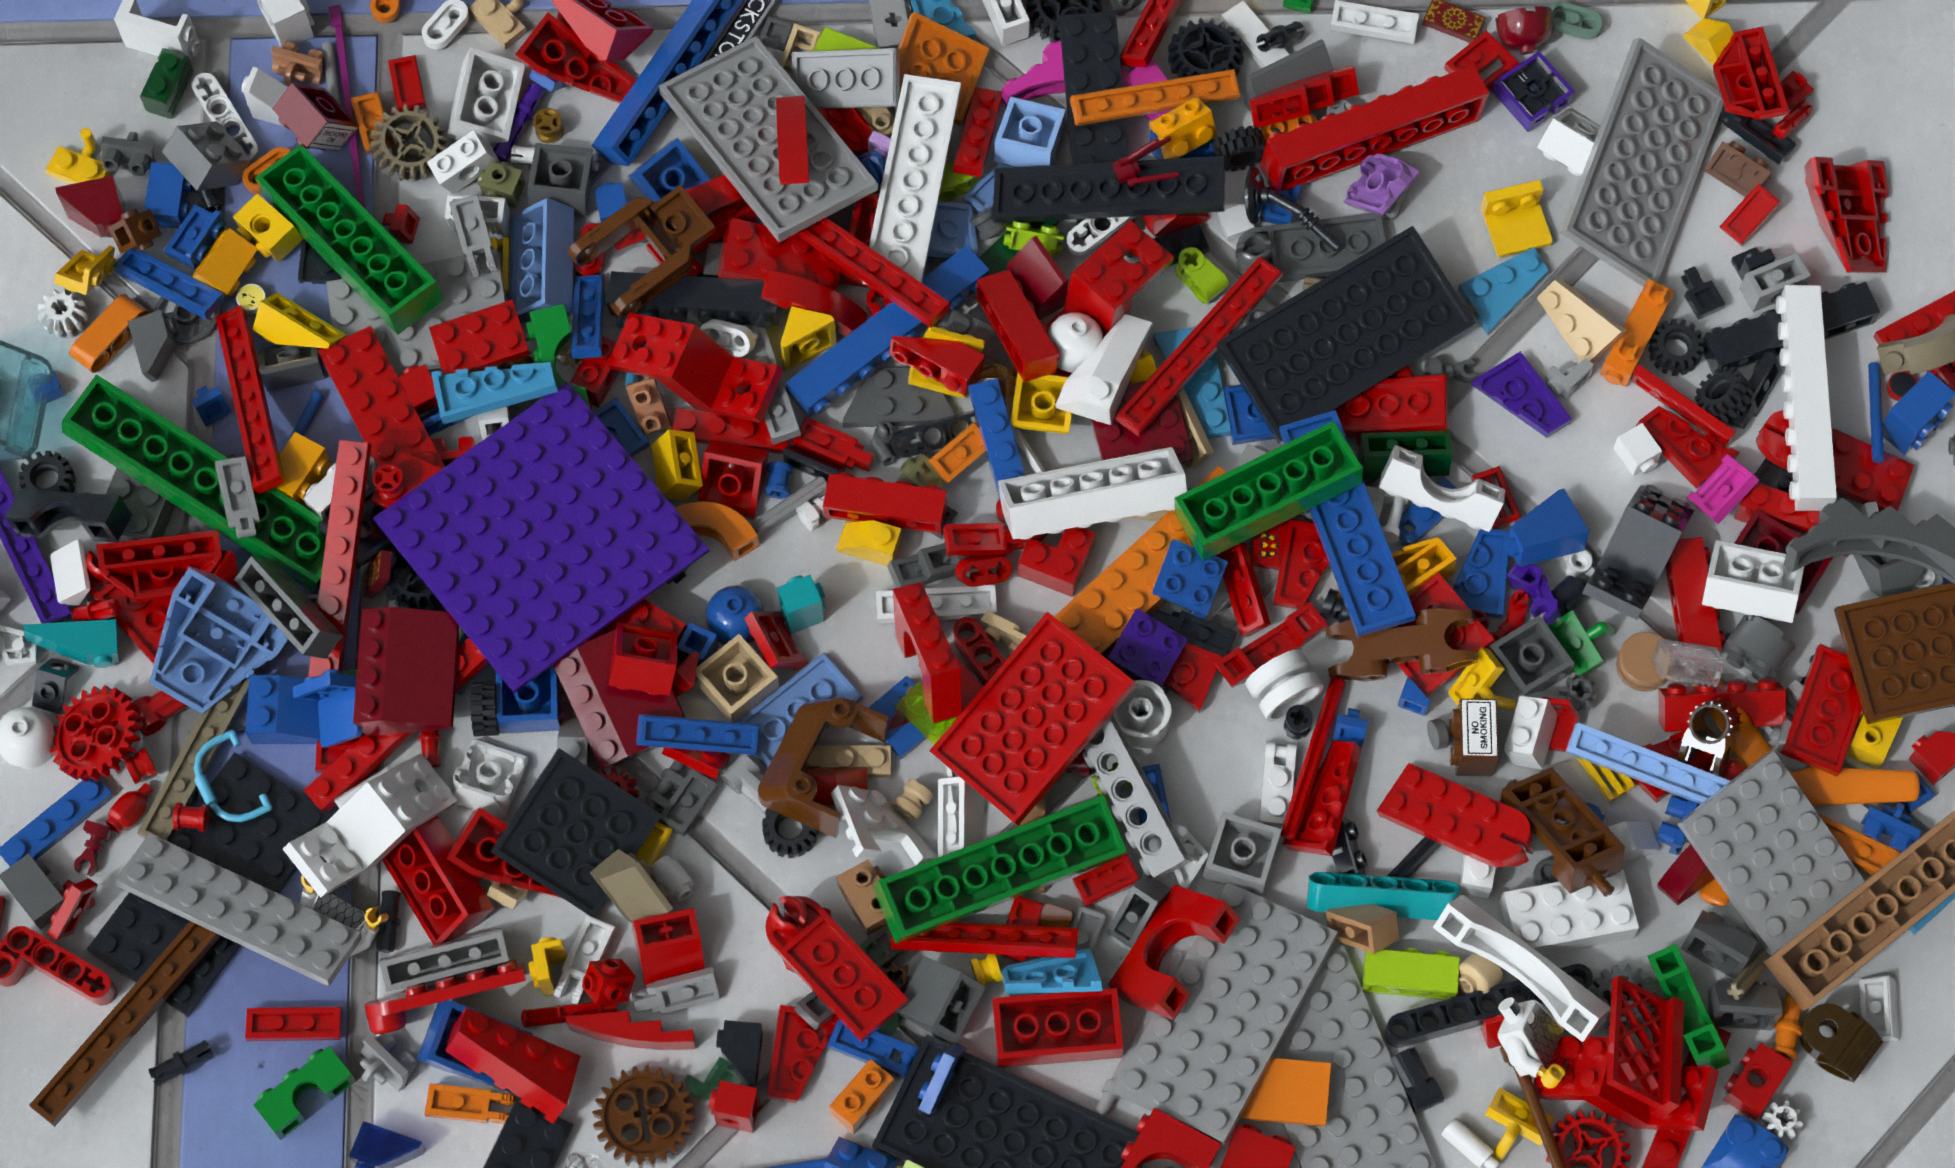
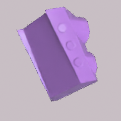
M1378 153L1370 155L1363 160L1360 166L1362 176L1358 181L1350 185L1344 203L1356 209L1382 216L1421 175L1420 171L1393 157Z

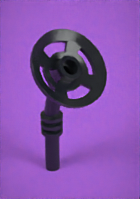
M1251 167L1248 170L1245 180L1244 198L1247 218L1252 225L1259 224L1265 205L1273 202L1295 215L1298 222L1302 221V226L1306 225L1307 231H1313L1334 252L1342 245L1319 222L1320 218L1318 216L1314 217V212L1309 213L1310 209L1308 207L1304 208L1276 190L1265 187L1263 176L1258 167Z

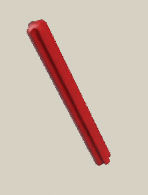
M1337 677L1330 679L1281 828L1280 836L1285 839H1296L1346 686V681Z

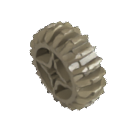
M404 104L402 112H399L398 108L394 106L391 109L392 116L386 112L382 113L384 122L377 120L374 124L377 130L371 131L370 135L374 139V141L370 142V149L377 150L373 153V159H382L379 163L380 169H385L389 166L388 175L390 177L394 175L395 171L399 172L398 179L400 181H403L405 174H409V179L413 182L415 181L416 173H419L420 177L425 179L427 176L425 169L433 173L427 162L444 151L446 147L443 145L448 143V137L442 135L445 132V127L436 126L439 123L438 116L429 119L430 110L426 109L423 114H420V107L418 105L414 106L413 111H409L408 105ZM406 123L413 124V126L409 129H401L399 127H396L398 125ZM423 129L431 137L433 143L432 150L427 148L426 143L420 139ZM415 134L414 144H410L408 147L406 146L405 150L403 151L404 141L408 142L410 139L413 138ZM386 136L390 137L392 142L398 147L395 157L386 147ZM410 156H416L420 159L424 157V159L417 162H404Z

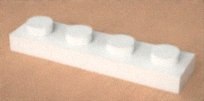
M995 585L925 589L938 620L960 619L963 617L982 618L987 610L997 615ZM893 590L876 591L877 623H895Z

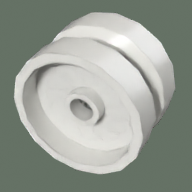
M1300 649L1285 652L1271 659L1253 672L1246 680L1245 685L1254 699H1262L1259 708L1268 722L1286 718L1287 711L1294 705L1307 706L1324 688L1315 672H1307L1310 663Z

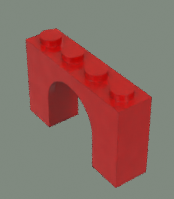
M922 582L893 589L896 639L904 658L918 656L922 674L923 700L933 723L958 717L962 713L960 667Z
M1173 885L1108 983V986L1110 988H1117L1118 996L1124 1002L1175 1020L1191 994L1176 978L1159 972L1163 956L1172 945L1189 936H1202L1225 944L1240 921L1239 916L1225 901Z
M1153 1108L1150 1116L1144 1113L1138 1123L1136 1130L1140 1134L1135 1143L1129 1141L1121 1155V1158L1125 1159L1121 1168H1140L1143 1164L1156 1159L1171 1160L1185 1168H1210L1220 1150L1221 1143Z

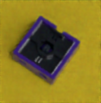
M1540 51L1495 80L1492 89L1495 96L1527 132L1544 122L1550 111L1556 114L1572 103L1575 94L1572 87Z

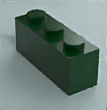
M1449 430L1361 433L1358 461L1363 467L1362 479L1381 478V473L1395 445L1423 456V467L1427 476H1449L1453 449Z

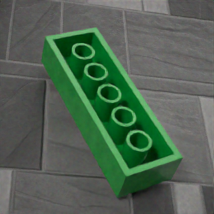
M1332 421L1175 497V515L1200 557L1205 561L1362 484L1363 467L1335 422Z

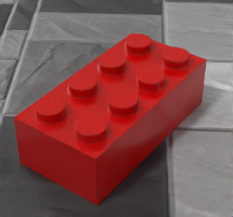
M731 218L724 232L717 278L765 281L766 272L770 270L808 279L837 292L841 266L796 234L778 242L765 225Z
M1117 988L1094 992H1061L992 998L997 1067L999 1068L1122 1058L1123 1041Z

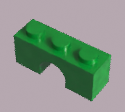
M328 1046L324 1050L321 1048L312 1053L308 1058V1063L300 1069L294 1068L282 1078L283 1082L274 1089L268 1088L257 1097V1102L253 1106L276 1136L282 1140L306 1121L297 1108L298 1099L304 1091L319 1089L332 1101L354 1084L356 1080L330 1046Z

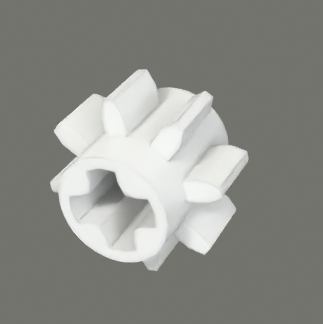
M1787 1100L1780 1107L1773 1102L1769 1106L1772 1114L1764 1113L1762 1116L1764 1121H1768L1766 1130L1780 1139L1784 1135H1787L1790 1140L1793 1139L1796 1135L1792 1128L1800 1129L1803 1126L1801 1121H1797V1115L1801 1110H1794L1789 1107V1101ZM1779 1116L1784 1117V1122L1787 1123L1786 1126L1781 1125V1120L1778 1119Z

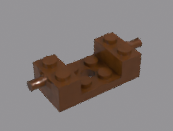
M1553 767L1519 782L1513 779V782L1512 780L1509 781L1506 787L1502 788L1500 802L1521 811L1527 817L1533 833L1555 857L1552 869L1553 876L1570 894L1591 885L1596 886L1604 897H1608V895L1610 896L1614 892L1615 888L1605 878L1621 871L1625 846ZM1556 820L1568 821L1569 824H1560Z

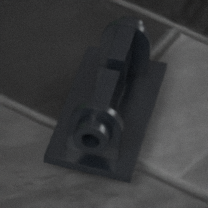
M1344 816L1334 851L1342 848L1343 852L1332 856L1337 873L1366 875L1367 859L1364 852L1359 850L1356 839H1359L1358 828L1354 821Z

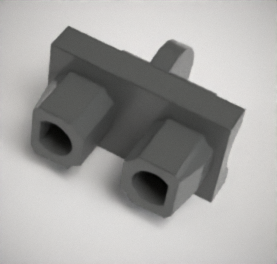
M129 132L127 139L102 137V163L105 171L115 172L119 169L120 165L129 166V172L133 175L144 176L146 171L150 170L151 162H156L154 159V144L138 141L137 132Z

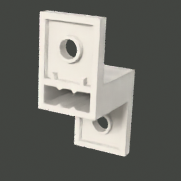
M420 753L367 782L327 822L289 842L283 850L317 894L323 897L375 867L416 827L451 808L458 800L452 794L450 788L438 776L431 764ZM320 856H322L327 861V863L323 862Z

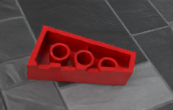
M467 1007L453 1025L445 1050L478 1074L484 1072L495 1081L494 1085L503 1091L507 1088L521 1097L520 1102L531 1109L534 1106L546 1114L544 1118L552 1124L568 1104L581 1055Z

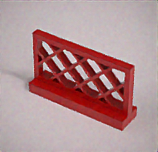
M1616 976L1612 979L1607 1084L1649 1105L1650 1114L1660 1119L1680 1106L1684 1001L1675 996L1666 1001L1620 976ZM1622 990L1628 993L1631 1000L1633 1001V1004L1629 1005L1627 1003L1626 999L1622 994ZM1645 1002L1656 1007V1009H1654V1018L1650 1013L1649 1009L1647 1008ZM1635 1007L1645 1021L1642 1025L1632 1011ZM1621 1014H1624L1632 1030L1627 1031L1621 1021ZM1647 1026L1653 1034V1044L1643 1029ZM1631 1034H1636L1644 1047L1643 1050L1640 1051L1630 1036ZM1621 1039L1631 1056L1626 1057L1620 1047ZM1646 1052L1652 1060L1651 1069L1642 1055ZM1630 1060H1635L1643 1074L1642 1076L1638 1077L1629 1062ZM1619 1066L1622 1067L1630 1082L1618 1077ZM1641 1080H1647L1651 1087L1650 1093L1647 1092Z

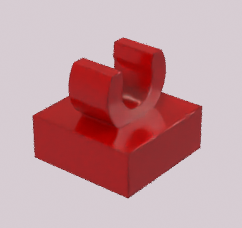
M1794 70L1780 81L1790 110L1797 107L1801 101H1805L1812 95L1814 90L1807 83L1808 80L1801 73H1796Z
M397 204L394 214L385 213L382 224L390 226L389 232L393 233L402 243L413 244L420 217L407 204Z

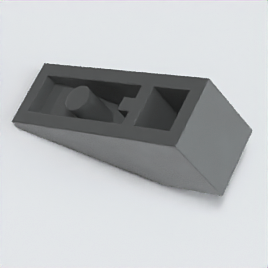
M953 309L945 329L962 335H972L977 339L984 340V348L980 352L985 355L984 364L1017 377L1018 371L992 326L978 318Z

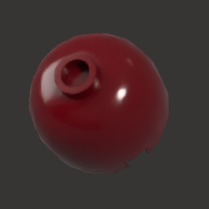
M1535 6V12L1526 11V7L1501 13L1498 15V18H1495L1499 39L1508 48L1520 50L1522 55L1537 52V47L1547 42L1553 29L1552 10L1544 6Z

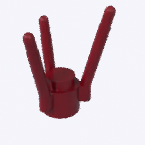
M1167 136L1162 140L1155 138L1128 156L1113 162L1112 166L1120 184L1128 182L1129 187L1140 183L1178 178L1180 176L1179 172L1136 177V174L1141 173L1137 160L1170 142L1171 137Z

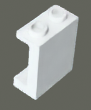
M122 0L114 20L125 47L159 56L162 48L185 54L189 57L190 61L192 56L197 55L200 41L188 14L183 13L178 25L173 26L143 17L136 0Z

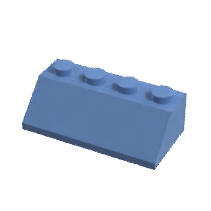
M545 198L512 215L510 219L508 300L513 299L521 323L531 321L529 312L564 304L567 315L572 313L573 260L567 252L573 244L574 208L550 198Z

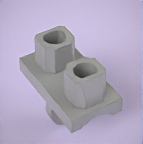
M388 1033L381 1034L375 1038L369 1034L363 1039L364 1047L360 1051V1055L364 1058L360 1065L366 1070L362 1075V1080L366 1084L374 1080L380 1085L388 1082L399 1092L405 1087L408 1076L415 1069L416 1060L406 1052L395 1059L390 1052L395 1049L396 1042Z

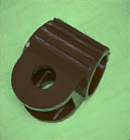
M1713 698L1695 706L1696 710L1690 712L1691 717L1687 721L1689 727L1684 733L1678 761L1688 764L1690 759H1694L1696 749L1715 754L1710 771H1713L1714 775L1722 777L1736 743L1735 733L1740 731L1739 726L1742 724L1740 716L1742 714L1738 713V706H1733L1731 700L1724 701L1723 698L1717 700ZM1709 707L1721 711L1726 719V729L1722 736L1714 735L1705 725L1704 716Z
M1831 1003L1815 1006L1807 1013L1801 1023L1803 1030L1802 1035L1799 1037L1801 1046L1810 1056L1816 1059L1815 1063L1828 1073L1853 1083L1884 1042L1876 1030L1860 1015L1853 1011L1849 1013L1842 1007ZM1819 1027H1829L1833 1031L1834 1036L1830 1038L1824 1037L1820 1033Z

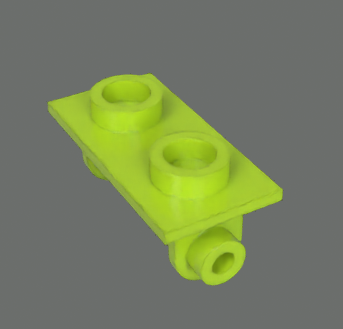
M1014 220L1013 224H1006V230L1011 231V234H1005L1003 245L1009 246L1008 249L1021 250L1032 237L1037 236L1052 257L1055 254H1061L1062 243H1057V239L1064 240V233L1059 232L1058 227L1042 225V228L1039 229L1030 227L1031 223L1017 222Z

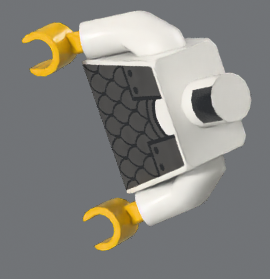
M302 875L301 882L304 888L300 904L361 932L362 939L350 957L368 949L379 930L378 925L388 921V914H381L377 919L376 911L379 906L369 908L364 913L332 893L320 897Z
M1513 997L1504 999L1498 1006L1499 1011L1505 1017L1498 1031V1039L1508 1055L1509 1062L1515 1067L1520 1076L1531 1075L1536 1078L1538 1075L1541 1077V1082L1545 1087H1556L1565 1075V1070L1557 1064H1552L1548 1069L1547 1067L1564 1031L1563 1027L1557 1023L1546 1005L1538 1001L1529 1000L1517 1003Z

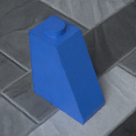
M1560 489L1511 526L1509 539L1506 540V548L1508 554L1514 557L1518 566L1522 567L1585 551L1589 530L1565 489Z

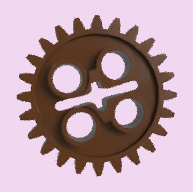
M646 1065L644 1073L639 1074L637 1067L633 1066L631 1076H628L624 1070H621L622 1080L617 1081L611 1077L610 1081L613 1087L611 1089L607 1087L601 1088L602 1093L606 1096L605 1099H595L596 1104L602 1108L593 1111V1116L601 1119L593 1124L594 1129L603 1130L597 1136L599 1142L608 1140L604 1146L605 1152L607 1153L615 1149L614 1160L617 1161L624 1155L626 1166H629L633 1159H636L639 1168L643 1167L645 1160H649L653 1168L658 1157L664 1163H667L666 1153L671 1152L673 1155L678 1156L679 1154L675 1146L677 1144L687 1146L686 1140L682 1137L683 1134H693L692 1129L686 1124L695 1122V1116L687 1114L693 1111L695 1107L693 1103H684L691 1097L690 1092L680 1093L684 1087L683 1082L679 1081L672 1084L674 1081V1074L672 1072L663 1078L661 1067L657 1069L655 1074H651L649 1065ZM638 1090L643 1092L644 1105L648 1114L647 1121L651 1134L650 1143L645 1141L644 1128L640 1119L641 1112L637 1098ZM653 1093H663L665 1098L660 1104L654 1105L648 1101ZM629 1098L634 1101V1105L630 1110L622 1111L618 1109V1104L621 1100ZM658 1123H669L671 1128L664 1135L656 1134L654 1129ZM629 1129H637L640 1132L638 1138L634 1141L624 1140L623 1135Z

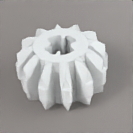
M54 289L53 296L43 295L45 303L38 304V311L40 313L38 320L40 324L44 325L47 333L51 334L54 332L56 337L61 338L64 332L72 337V330L82 331L83 326L81 322L88 321L86 313L88 306L82 300L79 293H71V291L64 289L60 294L58 290Z

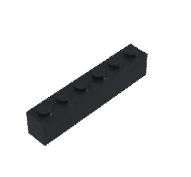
M611 271L605 303L612 316L619 318L610 305L614 304L620 296L631 289L630 286L647 273ZM685 276L635 314L671 319L672 321L682 323L686 321H699L704 324L709 320L718 319L738 325L748 324L761 328H770L771 326L781 327L784 308L761 298L764 281Z
M1866 282L1857 285L1849 283L1841 287L1839 291L1832 293L1828 291L1821 292L1825 340L1874 324L1880 313ZM1770 309L1760 314L1757 318L1751 320L1743 318L1736 321L1730 327L1724 329L1722 327H1715L1709 330L1704 336L1705 343L1703 347L1705 348L1703 354L1712 374L1715 375L1714 370L1719 368L1722 371L1723 367L1726 366L1739 369L1761 361L1766 351L1775 353L1776 356L1780 355V350L1783 348V340L1778 339V324L1782 322L1781 314H1777L1775 309Z

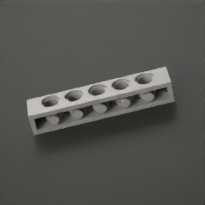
M1112 714L1101 727L1104 732L1103 741L1095 745L1091 739L1084 747L1086 751L1082 752L1088 766L1090 768L1095 767L1099 778L1096 780L1101 791L1105 795L1109 794L1114 804L1111 806V810L1119 822H1124L1128 830L1125 836L1133 849L1137 848L1142 856V859L1139 860L1142 869L1147 876L1152 875L1153 878L1161 879L1191 862V859L1116 718ZM1116 755L1119 761L1118 767L1110 772L1107 769V760L1110 756ZM1130 782L1133 786V792L1128 798H1123L1121 787L1124 783ZM1140 809H1144L1147 813V820L1142 825H1138L1135 821V814ZM1158 835L1162 842L1161 848L1157 852H1152L1149 842L1152 837Z

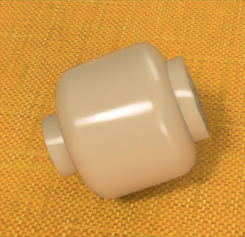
M1474 952L1459 965L1458 984L1468 994L1480 990L1484 991L1483 993H1488L1491 987L1499 985L1503 979L1502 967Z

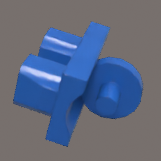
M1671 796L1665 814L1681 820L1696 808L1697 803L1681 797ZM1662 821L1656 839L1671 846L1669 853L1678 855L1685 835L1679 826L1677 827Z
M1901 802L1897 804L1895 809L1884 804L1881 811L1870 806L1861 821V824L1864 825L1863 835L1876 841L1879 840L1881 834L1887 835L1892 838L1889 847L1899 851V853L1916 841L1922 830L1909 825L1912 817L1902 813L1905 804Z

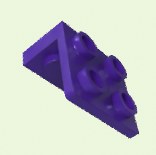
M1136 609L1115 646L1105 658L1132 680H1147L1162 687L1187 639L1143 611Z

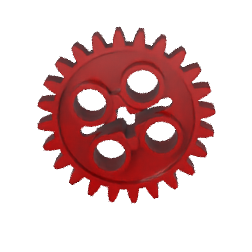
M104 685L102 690L93 686L91 694L82 690L80 700L74 696L71 697L73 703L71 707L67 705L62 706L66 713L64 716L56 715L55 717L60 723L58 726H53L57 734L53 738L55 746L49 750L50 753L56 756L53 762L60 766L59 769L75 780L81 779L84 782H88L90 778L98 782L100 774L109 778L110 769L112 768L119 772V762L122 760L128 763L129 759L126 754L128 752H136V749L131 746L132 743L141 740L135 732L143 729V726L136 722L142 715L136 712L138 705L131 701V697L115 687L111 689Z

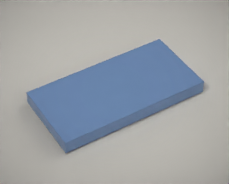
M823 652L737 722L760 725L758 752L755 756L768 769L801 705L811 701L833 698H846L858 703L863 699V695L826 653Z

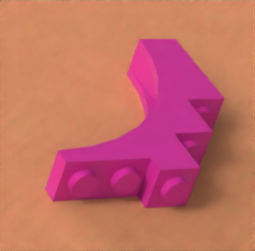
M1061 40L1059 42L1053 41L1045 47L1044 51H1042V64H1035L1025 75L1018 79L1013 78L1002 88V103L1006 108L1010 97L1028 101L1050 94L1065 93ZM1152 59L1148 67H1132L1129 73L1121 66L1123 87L1168 80ZM1170 111L1146 114L1144 116L1153 121Z

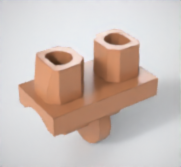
M287 41L281 48L273 46L271 50L273 58L272 72L285 76L284 83L286 86L296 83L297 80L317 85L321 84L323 80L322 67L324 64V53L322 51L312 49L307 55L299 53V47L296 44Z
M649 377L645 380L626 385L644 435L672 426L655 378Z

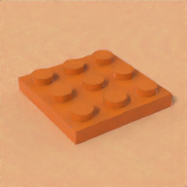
M913 12L909 17L898 47L900 49V93L904 74L960 82L961 91L954 121L955 124L960 125L966 115L989 48L921 14Z

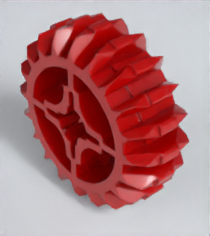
M1578 1110L1576 1112V1120L1572 1115L1566 1114L1564 1117L1565 1123L1557 1121L1554 1125L1557 1131H1552L1566 1168H1574L1576 1166L1603 1168L1604 1162L1602 1161L1601 1153L1608 1147H1611L1612 1164L1610 1168H1628L1624 1163L1631 1160V1155L1622 1151L1628 1150L1631 1145L1630 1142L1620 1141L1625 1137L1626 1132L1621 1130L1616 1133L1614 1129L1617 1127L1618 1122L1614 1120L1610 1125L1605 1123L1608 1116L1605 1113L1601 1115L1599 1120L1595 1119V1110H1590L1587 1118H1585L1582 1110ZM1581 1130H1591L1603 1137L1593 1139L1588 1136L1586 1131ZM1569 1134H1572L1575 1152L1570 1157L1565 1158L1564 1140ZM1584 1148L1587 1151L1597 1148L1592 1157L1589 1154L1579 1156ZM1547 1156V1157H1546V1162H1547V1163H1550V1160H1549V1158H1548V1156Z

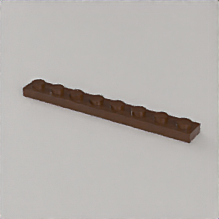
M190 921L29 1106L55 1127L219 940L221 935Z

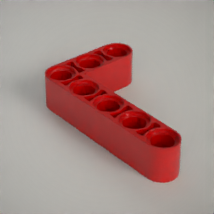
M963 617L957 620L953 627L954 644L984 686L1005 662V659L980 624L971 617ZM969 630L974 633V636L964 639L959 634L962 631ZM980 654H987L991 659L988 662H980L976 657Z

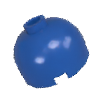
M740 585L726 586L716 591L708 602L705 612L707 628L710 632L717 634L718 642L723 645L727 644L738 634L749 644L755 641V639L751 636L744 618L751 612L765 611L764 606L758 595L749 588Z

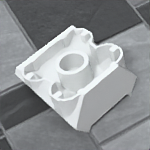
M474 739L465 751V759L462 766L458 767L453 774L451 792L458 800L455 803L456 807L461 805L473 810L481 807L498 819L504 817L529 761L528 757Z

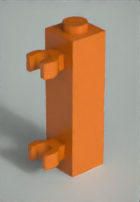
M1651 279L1647 280L1623 326L1628 331L1614 343L1600 372V375L1605 377L1609 383L1627 387L1633 371L1638 366L1652 339L1653 333L1671 302L1674 290Z

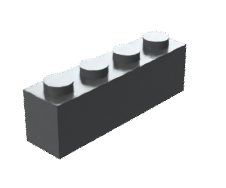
M251 556L234 579L303 655L326 659L343 635L275 561Z

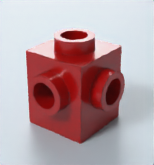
M608 958L590 961L586 975L583 977L582 988L596 1005L628 1002L636 976L622 959Z

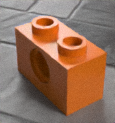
M870 1059L829 1105L830 1114L855 1134L895 1088L894 1078Z

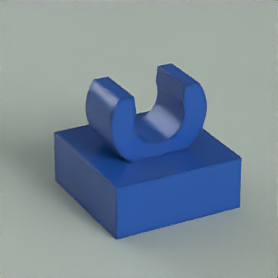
M205 385L195 391L198 397L191 401L205 426L231 413L218 387L209 391Z
M1348 708L1347 716L1338 714L1333 740L1354 742L1362 748L1368 720L1359 718L1360 710Z

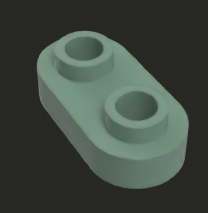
M1562 1L1555 2L1549 6L1553 17L1552 30L1586 40L1593 39L1600 33L1602 18L1596 11ZM1560 17L1564 21H1557L1555 18ZM1588 25L1591 29H1585L1582 26Z

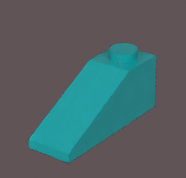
M116 619L23 624L25 641L86 665H94L97 668H107L112 666V664H119Z

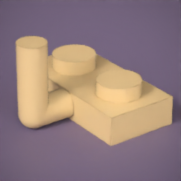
M477 0L468 7L469 14L505 50L527 33L526 27L514 16L524 6V0H512L507 6H504L499 0Z

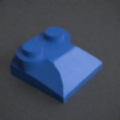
M1735 1114L1701 1168H1778L1789 1148L1779 1137L1751 1119Z

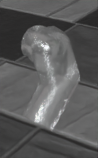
M584 1152L570 1154L564 1164L565 1168H607L597 1155Z

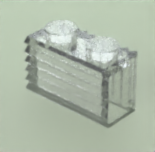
M1659 638L1652 663L1661 679L1667 678V680H1670L1672 678L1673 681L1678 679L1679 682L1684 681L1687 683L1689 681L1691 684L1695 682L1696 685L1701 683L1702 686L1707 684L1708 687L1713 685L1715 688L1719 684L1725 660H1723L1719 650L1715 647Z

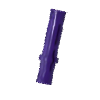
M529 83L522 99L516 104L508 142H499L493 148L499 162L507 163L513 145L517 144L529 120H533L535 116L534 111L545 94V90L535 83Z

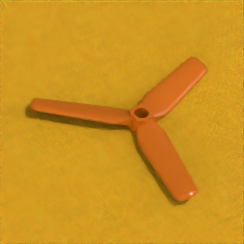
M1714 670L1702 671L1691 680L1693 686H1698L1700 682H1713L1716 685H1725ZM1738 707V713L1742 714L1740 716L1742 724L1739 726L1740 731L1735 733L1736 743L1733 752L1739 762L1748 768L1769 752L1771 747L1751 722L1746 712ZM1713 708L1709 712L1723 734L1726 729V719L1721 711ZM1808 767L1790 773L1812 806L1916 801L1920 793V781L1915 771L1842 768L1840 774L1836 777L1817 768ZM1716 879L1704 886L1699 892L1701 899L1714 906H1726L1730 900Z

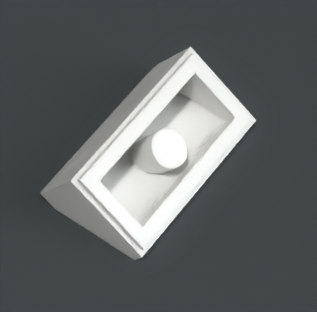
M77 539L54 551L50 556L57 600L60 604L79 606L91 589L84 545L82 540Z
M1889 975L1859 979L1861 1017L1876 1030L1882 1038L1881 1040L1899 1041L1896 980Z

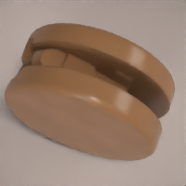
M1640 632L1630 636L1623 643L1616 659V668L1621 680L1630 688L1642 692L1654 691L1662 687L1668 681L1675 666V654L1672 646L1665 638L1652 632Z

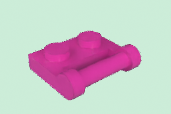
M1728 454L1721 459L1723 463L1695 493L1692 491L1686 497L1694 506L1717 524L1759 482L1754 474Z

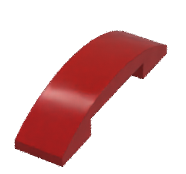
M770 270L766 272L761 298L784 309L794 306L831 315L835 320V331L845 336H848L867 320V313L844 295L826 286L786 273Z
M1308 602L1288 615L1283 623L1244 648H1236L1216 661L1214 665L1232 688L1245 683L1253 672L1271 659L1285 652L1303 647L1321 633L1328 624L1312 603Z

